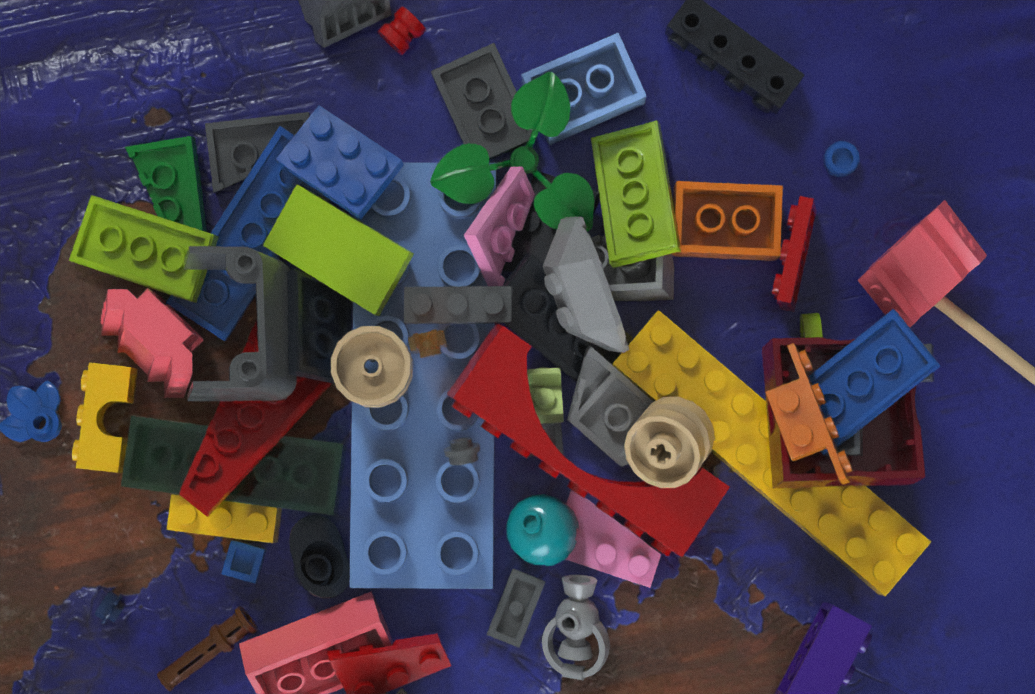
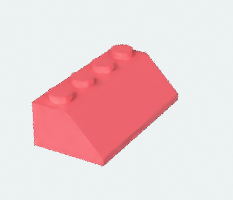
M371 591L239 643L245 674L256 694H330L343 689V686L329 662L327 651L339 649L340 654L359 651V646L372 644L374 649L392 646L393 640L384 616Z

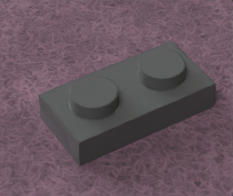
M513 568L487 635L520 648L546 581Z

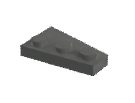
M310 112L205 123L213 193L246 179L279 126L295 135L310 117Z

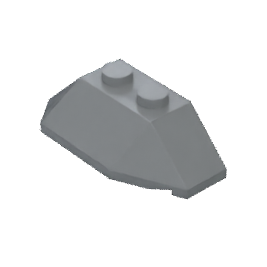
M565 217L561 219L543 264L546 274L544 278L546 288L554 296L558 307L556 311L558 321L566 329V332L607 351L624 353L630 349L623 324L599 256L590 235L587 233L583 217Z

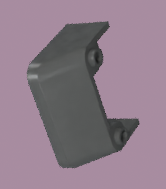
M189 246L184 260V270H226L230 278L238 283L256 284L258 352H245L237 355L229 367V381H193L187 394V401H279L286 399L292 394L297 383V376L289 374L287 272L291 271L290 267L281 260L249 247Z

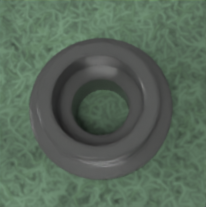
M471 438L454 439L450 441V446L444 449V455L449 457L450 465L473 463L478 460L477 452L480 451V444L472 443Z

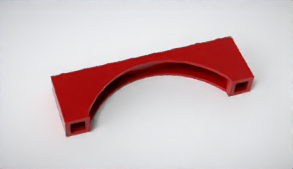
M495 324L447 393L449 397L455 400L452 407L467 418H470L473 413L484 420L480 427L496 438H499L503 433L513 440L509 447L526 459L530 454L539 458L541 463L538 467L555 479L559 473L570 480L567 487L581 497L585 498L588 493L598 500L595 507L613 518L615 513H618L626 519L623 526L637 536L641 537L644 532L654 539L651 546L664 555L669 556L671 552H674L683 557L730 487L703 467L699 468L688 483L676 488H659L645 481L628 482L601 478L575 466L552 443L536 414L527 375V353L532 346L506 327Z

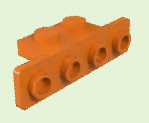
M794 343L787 345L799 379L768 390L766 395L792 461H796L827 449L839 481L842 485L850 483L847 473L853 471L845 450L838 452L833 440L839 437L837 428L832 417L825 419L820 406L826 404L825 397L819 383L812 385L807 373L813 370L806 350L799 352Z

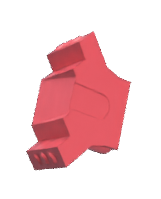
M944 200L879 257L858 279V282L885 315L892 309H895L906 324L911 327L961 282L970 271L978 266L986 258L987 254Z
M147 288L136 298L128 289H108L101 314V336H118V353L124 352L147 374V382H164V398H184L193 374L192 352L204 339L171 306L166 304V301L155 291L153 292Z

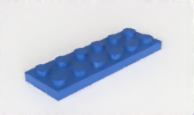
M279 126L212 230L211 234L219 236L216 246L249 247L279 260L280 256L264 247L263 244L296 184L307 188L318 196L321 195L317 190L278 165L275 160L294 137L292 133ZM207 270L197 303L170 295L166 304L223 341H227L255 298L256 284L238 283L230 278L226 270Z

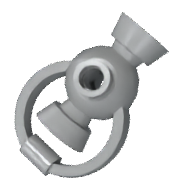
M576 574L562 577L564 593L569 597L561 602L555 617L546 626L542 636V648L549 664L562 674V677L583 681L586 677L594 675L603 667L609 655L610 641L606 628L599 620V611L595 603L588 598L594 593L597 579L587 575ZM558 627L560 632L567 637L561 642L557 653L558 656L573 661H583L593 657L590 643L585 638L594 633L599 645V655L594 666L586 669L585 666L563 663L556 655L553 647L555 628Z

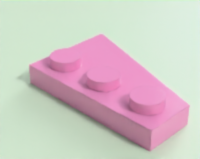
M510 167L464 234L488 286H503L505 278L501 276L504 264L505 262H511L515 253L512 241L516 231L523 230L535 195L523 167Z
M571 490L566 504L574 511L579 529H577L575 538L577 541L575 548L565 560L650 588L661 554L614 518H611L595 507V504L586 497L583 498Z

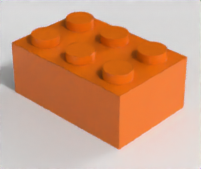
M676 181L673 187V205L681 251L672 253V257L776 261L781 253L783 186Z

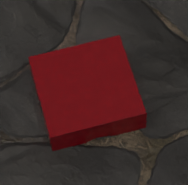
M823 337L772 338L762 347L773 489L910 485L925 478L921 426L915 408L917 385L862 428L863 456H847L853 471L847 473L850 483L842 485L831 458L823 456L820 451L796 461L791 460L766 391L799 379L787 345L794 343L799 352L806 350L813 367L812 371L807 372L808 375H811L855 339L831 340Z

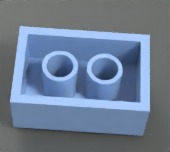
M619 33L521 74V83L524 85L547 72H553L561 80L567 91L570 102V118L567 126L558 136H545L549 145L645 104L647 97Z

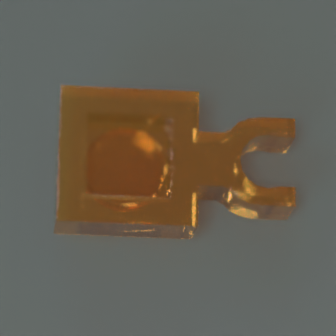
M433 329L425 333H415L413 336L408 337L412 354L419 353L420 358L442 354L441 348L448 346L444 330L437 331V329Z

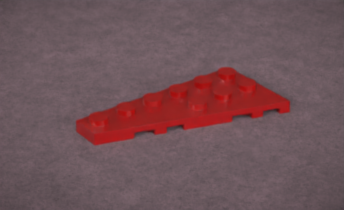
M257 320L242 353L258 352ZM297 376L295 389L289 397L283 400L220 401L179 495L208 517L333 383Z

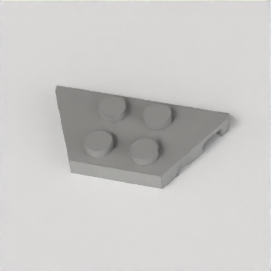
M588 346L583 357L567 420L613 461L623 467L629 464L626 460L624 449L627 432L654 401L594 348Z

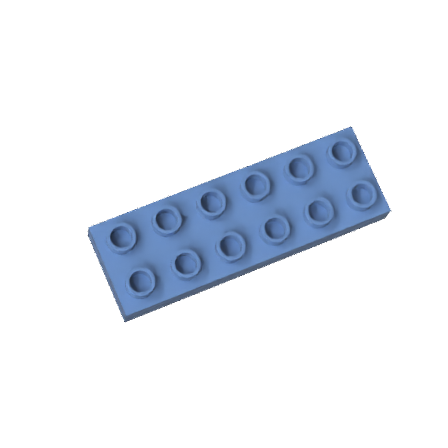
M403 162L404 166L360 221L408 249L414 255L380 316L370 313L353 302V330L362 326H380L394 332L409 349L413 359V378L408 390L396 402L382 408H366L352 402L350 588L493 589L495 436L480 427L484 420L474 413L470 418H467L454 409L452 404L455 400L449 397L447 393L495 324H405L404 287L488 286L464 234L495 191L497 170L490 171L494 177V188L488 197L479 203L464 204L453 200L431 185V177L438 163ZM368 360L366 362L365 368L368 369V373H375L378 370L377 361L373 363ZM458 438H471L472 443L480 444V451L477 452L478 460L464 465H450L449 457L444 455V449L450 446V441Z

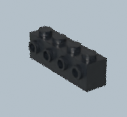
M686 0L666 27L665 34L669 36L667 40L672 46L682 52L687 49L697 57L695 61L702 68L709 72L715 70L725 77L723 81L728 87L738 93L742 90L753 98L752 103L765 113L772 111L774 114H777L805 76L801 71L703 0Z

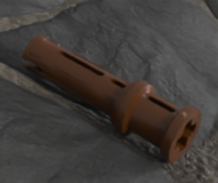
M238 606L235 608V614L220 625L214 624L211 627V630H209L210 635L185 652L164 670L159 671L157 674L158 679L168 691H172L174 687L199 670L222 651L224 653L231 652L234 649L235 643L249 633H256L258 631L256 623L242 606Z

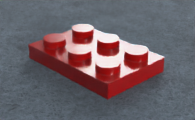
M800 196L798 206L791 205L787 225L790 226L789 231L792 233L790 240H783L780 260H782V265H784L783 274H776L772 294L775 295L774 299L777 300L781 310L795 312L817 212L814 198Z

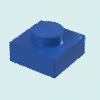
M231 540L221 574L256 584L267 549Z

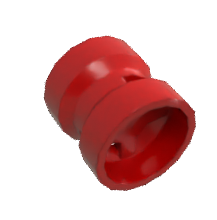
M401 6L394 13V20L390 23H385L378 30V33L397 53L403 55L410 48L412 39L420 38L425 33L426 28L409 10Z

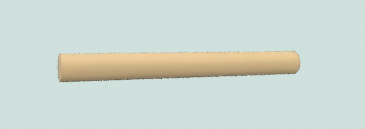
M945 296L934 305L1035 385V367Z

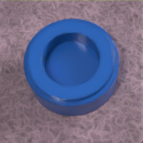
M846 141L833 143L823 156L825 169L835 177H846L853 173L858 167L860 160L856 147Z

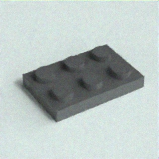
M494 43L431 71L463 144L470 143L483 146L488 151L489 161L527 144L532 130L520 128L513 119L511 103L517 91Z

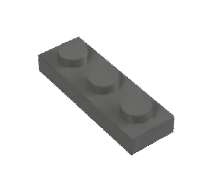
M404 287V323H513V287Z

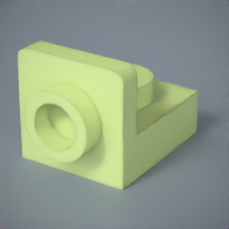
M558 367L527 369L530 394L540 423L564 422L561 369Z

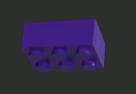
M823 601L774 694H837L841 684L846 686L851 680L856 668L852 663L858 652L863 654L868 648L872 639V634L869 633L872 626L844 610Z

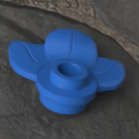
M48 380L42 383L36 392L24 386L10 388L7 395V407L11 415L0 423L1 432L6 437L17 442H24L31 438L39 442H48L56 438L62 427L60 416L57 413L61 402L59 390ZM45 418V426L39 429L40 422Z

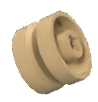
M362 326L349 331L337 343L331 356V375L337 389L348 400L366 408H382L396 402L408 390L413 378V359L406 344L394 332L380 326ZM368 360L373 363L375 361L378 362L379 367L375 373L367 372L368 369L365 368V364Z
M663 397L648 406L627 432L624 444L626 460L633 472L646 483L659 488L679 487L690 481L711 453L715 439L713 425L705 411L693 401L681 397Z

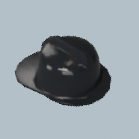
M307 515L301 518L293 526L289 537L290 553L294 564V577L298 584L313 596L323 599L334 598L343 593L350 582V565L341 535L336 525L326 517Z

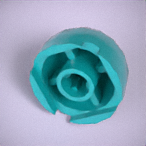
M545 494L530 495L519 501L510 512L506 523L507 539L512 550L527 563L538 566H554L565 560L574 550L577 543L575 538L577 529H579L578 520L574 511L559 498Z

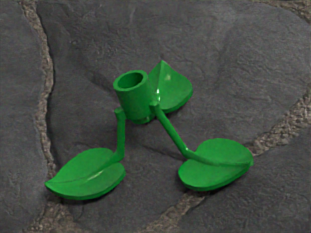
M547 72L524 84L512 99L511 113L514 121L520 128L532 130L526 146L516 148L512 152L510 160L489 165L488 151L481 145L468 143L457 146L448 152L437 164L430 182L434 188L457 202L475 204L486 199L494 188V177L490 171L507 167H523L526 174L532 173L546 187L534 198L535 211L546 225L557 230L561 219L565 217H583L587 231L591 230L593 226L594 195L589 183L578 174L563 173L555 177L551 184L536 169L539 157L532 148L538 133L540 132L547 137L558 136L565 129L570 118V102L567 91L561 80L553 72Z

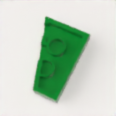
M187 136L125 147L129 157L135 163L142 185L146 187L150 195L156 215L207 232L196 138Z

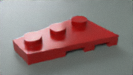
M438 633L395 640L392 646L374 649L372 644L359 646V651L340 654L339 649L327 651L329 662L346 694H384L451 666L448 654Z

